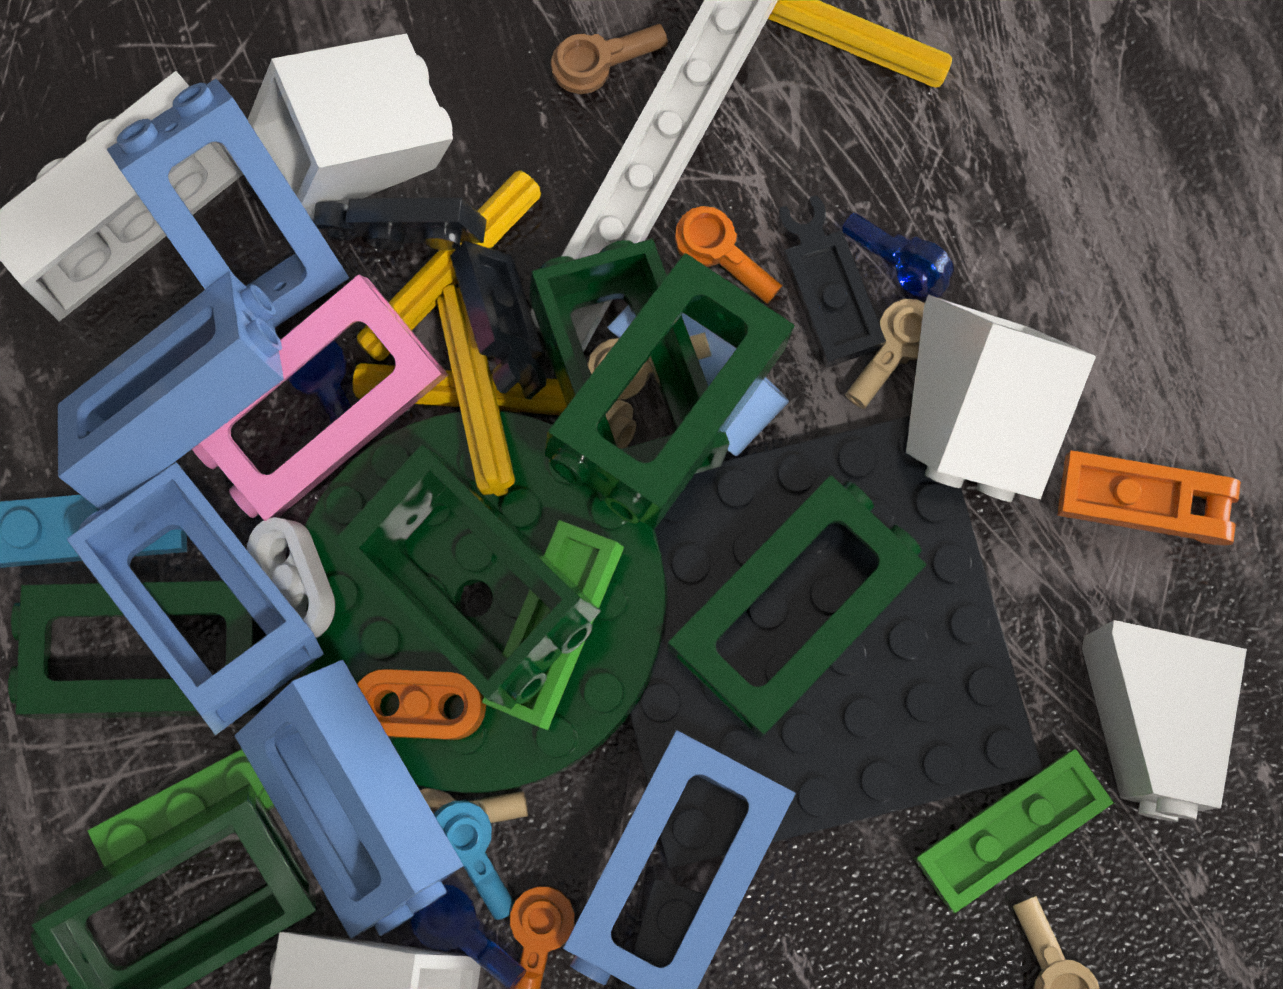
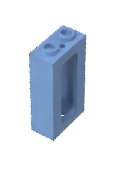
M214 79L207 85L205 83H197L184 89L173 100V107L153 120L142 119L132 123L118 135L117 143L106 149L205 290L227 272H231V270L170 184L168 175L172 167L211 142H219L225 146L295 252V254L246 286L248 288L252 284L256 285L270 299L276 310V316L273 317L275 327L349 279V276L243 112L217 79Z
M230 271L61 401L58 404V477L99 510L110 509L160 474L284 380L279 351L282 349V343L276 334L273 319L276 316V310L267 295L256 285L252 284L247 288Z
M177 462L110 509L99 510L87 517L80 525L79 530L67 538L69 544L215 735L324 655L311 629ZM178 529L186 533L266 635V637L214 675L211 674L130 568L131 560L136 554L171 530Z
M343 660L292 681L235 735L350 939L373 926L379 936H382L412 918L415 912L423 909L447 893L442 881L464 865Z
M676 730L563 948L575 955L570 967L603 985H606L610 976L613 975L635 987L634 989H697L796 793ZM697 775L748 803V812L673 960L665 967H656L617 946L612 940L611 930L690 778Z

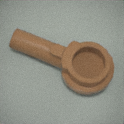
M656 24L607 41L599 34L592 36L586 34L572 35L561 42L553 52L551 60L553 77L559 86L568 92L577 94L592 93L601 88L606 82L611 66L667 47L666 33L661 24Z

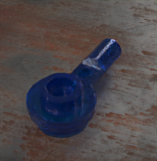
M856 212L852 213L844 223L842 231L845 235L895 265L899 283L910 294L917 297H928V295L938 298L950 286V277L954 272L953 263L948 254L935 243L921 240L917 236L911 238V240L906 239L900 234L892 237Z
M335 340L288 378L296 389L305 394L318 395L332 423L351 408L340 386L346 374L347 361L343 349Z
M444 885L447 891L445 895L414 913V916L411 918L413 931L425 946L433 950L443 951L461 949L507 989L515 988L525 975L527 970L478 929L480 920L476 917L474 903L462 889L454 885Z

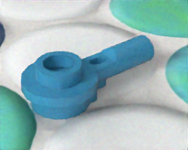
M466 800L452 801L443 805L434 813V816L464 865V869L493 918L499 920L510 915L514 901L485 853L491 841L492 826L488 815L478 805Z

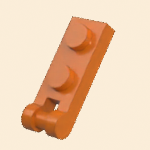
M1071 450L1065 456L1057 516L1186 537L1211 545H1232L1234 543L1236 524L1230 522L1231 505L1239 500L1241 482L1226 476ZM1193 496L1206 500L1204 516L1191 514Z

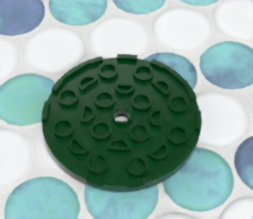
M455 412L412 423L387 435L367 448L332 481L317 502L305 524L313 539L335 599V611L332 622L327 630L316 638L324 655L299 672V674L303 677L343 660L357 684L367 674L383 669L454 672L463 675L334 542L335 538L421 444L451 464L543 555H545L559 520L616 541L624 547L599 609L601 612L592 623V630L584 642L549 729L540 728L486 705L485 716L479 728L471 735L462 739L442 740L388 737L417 785L444 791L486 793L537 783L561 773L590 755L620 727L638 703L653 673L652 669L659 652L663 632H665L668 606L667 579L665 578L662 555L655 530L642 521L633 524L616 515L607 506L605 500L600 502L597 491L586 483H583L582 486H577L558 475L551 467L550 459L545 456L547 433L552 424L528 416L500 412L515 477L514 484L508 488V493L505 495H483L478 490L461 412ZM438 506L432 510L405 540L403 546L404 553L462 612L460 600L464 592L463 588L466 585L481 582L489 586L493 597L489 610L479 617H466L503 653L530 589L446 506ZM390 692L381 700L380 707L385 716L395 714L399 708L400 702L396 693ZM453 695L446 700L444 713L449 719H455L463 712L464 702L459 695Z

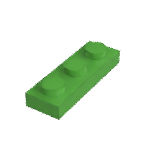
M559 520L544 556L599 608L624 547L616 541ZM531 590L528 592L503 654L507 658L551 612L549 607ZM584 642L574 651L560 655L545 672L547 678L542 688L528 701L516 704L512 709L489 701L485 697L482 703L548 730Z
M241 749L87 831L105 867L249 783L267 811L275 806Z
M1072 749L1043 768L1041 772L1030 777L915 856L914 860L950 913H956L1114 802L1076 749Z

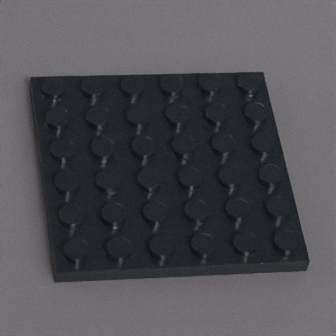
M910 416L723 461L720 467L694 474L654 529L662 555L665 578L667 579L668 606L666 626L652 669L651 679L638 703L630 713L647 785L677 730L796 793L771 841L773 843L1035 776L1042 771L962 489L942 484L927 477L925 472L928 466L906 453ZM832 475L841 485L846 481L857 485L874 504V508L870 512L887 528L890 529L893 525H897L910 534L922 549L918 556L927 565L776 724L759 739L667 650L668 642L820 485ZM839 523L830 524L717 640L716 650L718 654L749 684L755 687L764 686L877 569L878 560L876 555L844 525ZM697 775L690 778L660 835L668 869L726 855L748 812V803Z

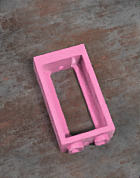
M357 275L281 339L282 349L279 351L284 380L192 449L197 457L210 469L214 470L217 466L221 468L234 484L229 489L230 495L238 506L252 518H255L258 514L264 521L273 517L279 518L448 376V373L366 277ZM356 322L367 324L395 358L396 366L394 371L270 475L261 473L232 439V426Z

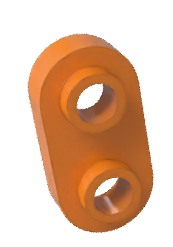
M383 669L367 674L357 684L388 737L442 740L462 739L471 735L479 728L486 712V704L482 703L484 696L464 675L454 672ZM394 692L399 698V708L395 714L385 716L381 711V700L386 694ZM459 695L464 702L463 712L459 717L449 719L444 713V704L449 697Z

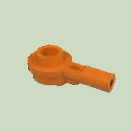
M700 206L692 208L682 215L676 226L674 238L677 250L682 256L684 253H687L706 267L720 264L766 304L773 299L783 285L734 245L737 233H735L732 221L725 213L714 207Z
M536 886L526 890L516 899L510 912V927L513 935L523 946L514 989H541L548 953L560 948L568 940L575 926V912L571 901L562 891L553 887Z

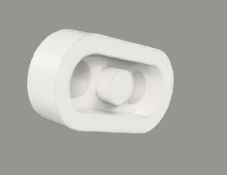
M273 517L267 521L260 522L249 537L247 551L311 629L315 637H319L332 622L335 611V599L309 531L299 522ZM289 546L290 554L286 560V550Z

